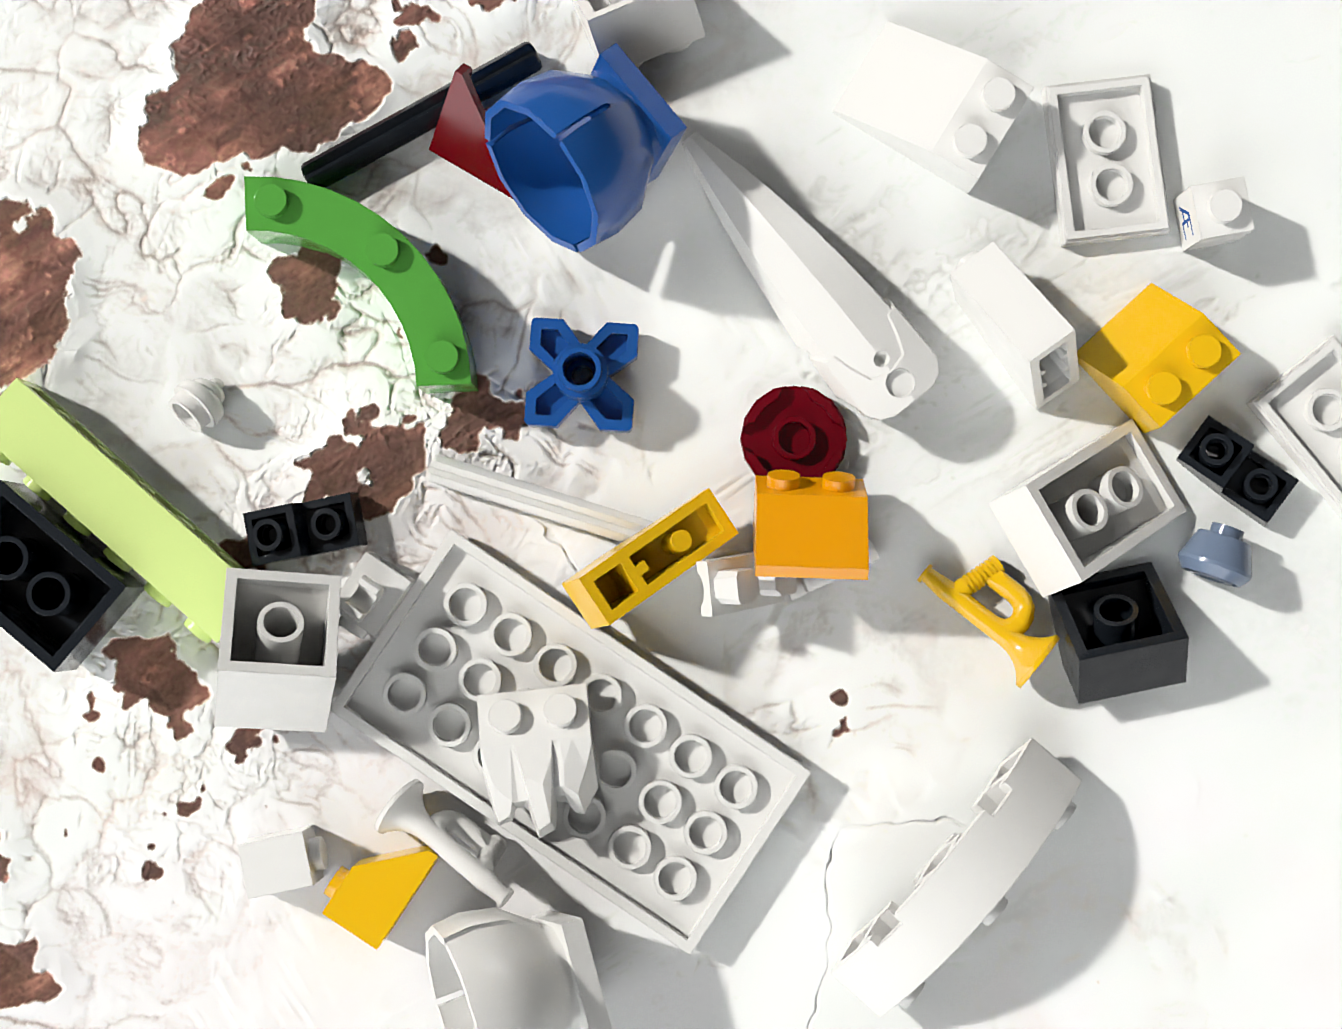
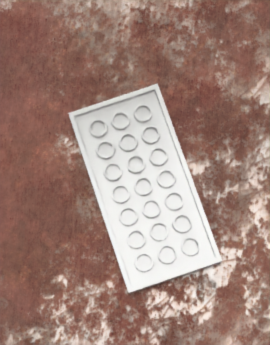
M450 529L331 705L330 711L498 825L488 796L482 767L477 695L586 683L589 693L598 789L585 814L575 812L567 802H558L556 830L541 838H538L530 812L524 807L517 808L513 820L500 825V827L691 955L812 772L600 628L591 629L584 617L456 531Z

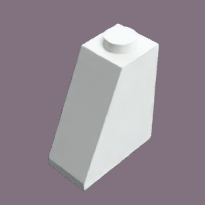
M994 241L981 251H974L964 256L958 262L955 269L949 272L955 300L1029 403L1038 410L1080 380L1075 329Z

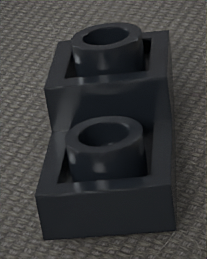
M1208 415L1176 460L1210 489L1265 527L1299 480L1253 450L1255 446L1253 443Z
M349 492L303 503H288L243 513L252 566L267 565L368 545L358 492Z

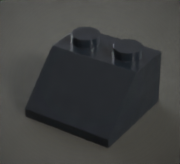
M1152 562L1098 572L1079 584L1048 595L1055 633L1060 637L1058 647L1062 665L1079 704L1186 682L1189 636Z

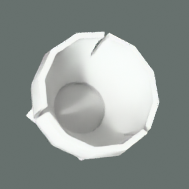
M491 907L458 912L431 925L425 933L426 962L434 999H439L460 990H464L465 995L436 1005L443 1029H612L582 917L549 910L530 917V920L502 909Z

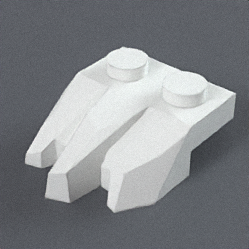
M587 684L477 695L482 767L488 796L498 825L500 826L512 821L516 809L524 807L530 812L538 838H541L556 830L558 802H567L575 812L585 814L598 789Z

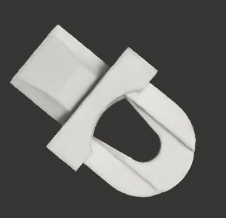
M753 551L696 562L697 572L704 586V599L701 605L702 617H715L785 602L784 596L796 594L797 591L796 578L755 576Z

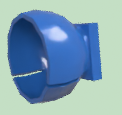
M617 43L600 53L590 75L548 70L520 82L485 112L487 148L500 180L522 213L552 242L574 252L580 251V253L619 233L642 209L647 185L660 175L687 129V126Z

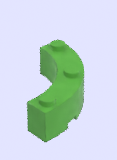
M244 176L246 231L260 243L287 244L305 247L324 254L327 253L354 267L373 282L391 304L402 324L412 353L416 386L424 393L479 391L475 358L470 338L460 313L443 282L423 255L400 231L377 213L357 201L330 189L291 179Z

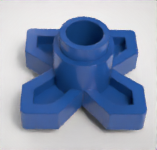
M533 318L531 321L529 350L553 374L526 392L525 423L530 427L558 429L572 412L582 404L601 432L630 433L633 429L634 399L615 383L611 377L637 360L639 344L638 326L636 324L607 322L587 344L579 342L564 319ZM577 369H589L593 373L592 380L584 385H576L573 382V374Z

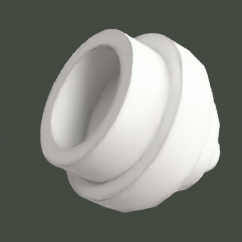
M203 378L183 380L174 388L175 395L168 401L169 407L174 415L192 431L200 432L205 427L212 428L220 421L224 414L222 405L225 399L224 391L222 390L224 383L217 378L210 380Z

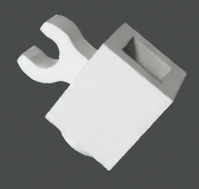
M365 552L341 587L339 625L361 639H364L368 633L373 637L379 636L416 580L376 553Z

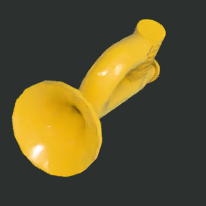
M994 555L954 582L932 569L933 566L929 564L917 581L920 583L923 581L941 600L993 639L1008 653L1014 664L1016 685L1021 688L1060 640L1058 635L1032 637L1024 634L1029 630L1034 620L1035 606L1032 596L1020 583L1005 573L1003 565ZM987 585L1010 603L1013 613L1006 619L998 617L972 597V595L981 590V587L983 588Z

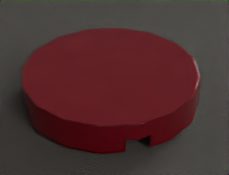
M804 386L774 388L757 399L744 418L740 436L744 461L754 476H767L768 472L773 470H791L799 473L800 477L822 478L824 473L837 470L844 459L847 442L844 417L834 402L818 390Z

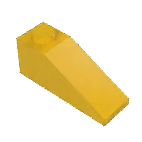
M707 488L600 556L563 582L562 586L591 629L609 626L690 569L697 561H701L739 533L710 488Z

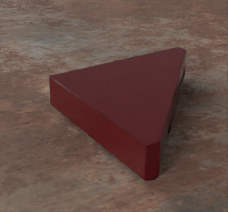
M463 63L454 72L429 150L512 198L498 176L486 145L488 140L485 139V112L489 107L484 109L472 83L471 75L473 69Z

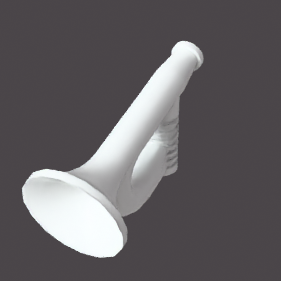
M414 779L400 788L378 815L374 824L375 830L380 834L403 831L416 836L478 890L496 901V905L499 908L503 907L512 897L514 890L512 888L508 889L493 873V870L506 850L507 844L505 839L500 835H489L472 819L453 810H442L429 816L423 802L424 784L418 779ZM448 832L458 836L476 853H478L477 857L473 856L468 850H466L461 844H459L454 838H452L448 834Z

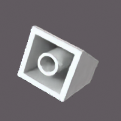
M241 568L226 569L214 727L326 732L336 680L341 576Z

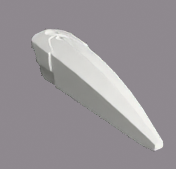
M697 132L683 141L682 146L688 160L739 255L796 346L807 352L810 356V361L837 398L843 399L865 417L882 420L895 417L934 386L939 375L937 356L920 333L887 297L882 299L810 224L735 160Z

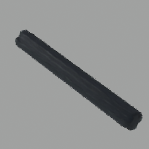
M523 42L474 69L471 80L481 102L540 71L542 63L533 45L530 42ZM451 82L304 162L301 165V171L307 183L327 188L436 128Z

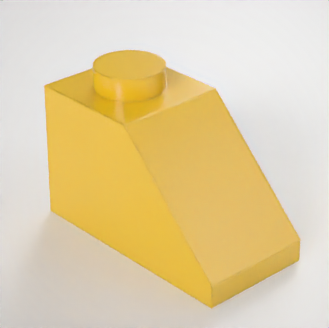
M424 845L362 858L350 870L342 865L324 890L323 894L331 899L322 914L377 950L386 940L440 856L430 847Z

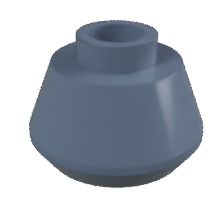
M1212 522L1210 530L1198 529L1179 551L1178 558L1181 568L1192 574L1217 583L1240 588L1252 578L1251 545L1242 541L1245 532L1225 524Z

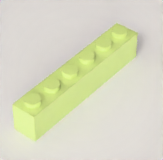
M16 378L0 396V462L7 466L13 462L27 474L23 479V483L32 492L46 501L53 497L67 510L63 515L67 523L85 536L89 537L93 533L105 543L107 547L103 550V553L111 562L126 572L133 568L147 581L143 586L144 590L154 600L167 608L173 604L188 617L184 621V625L191 633L205 643H210L212 639L216 643H220L226 569L245 568L37 384Z

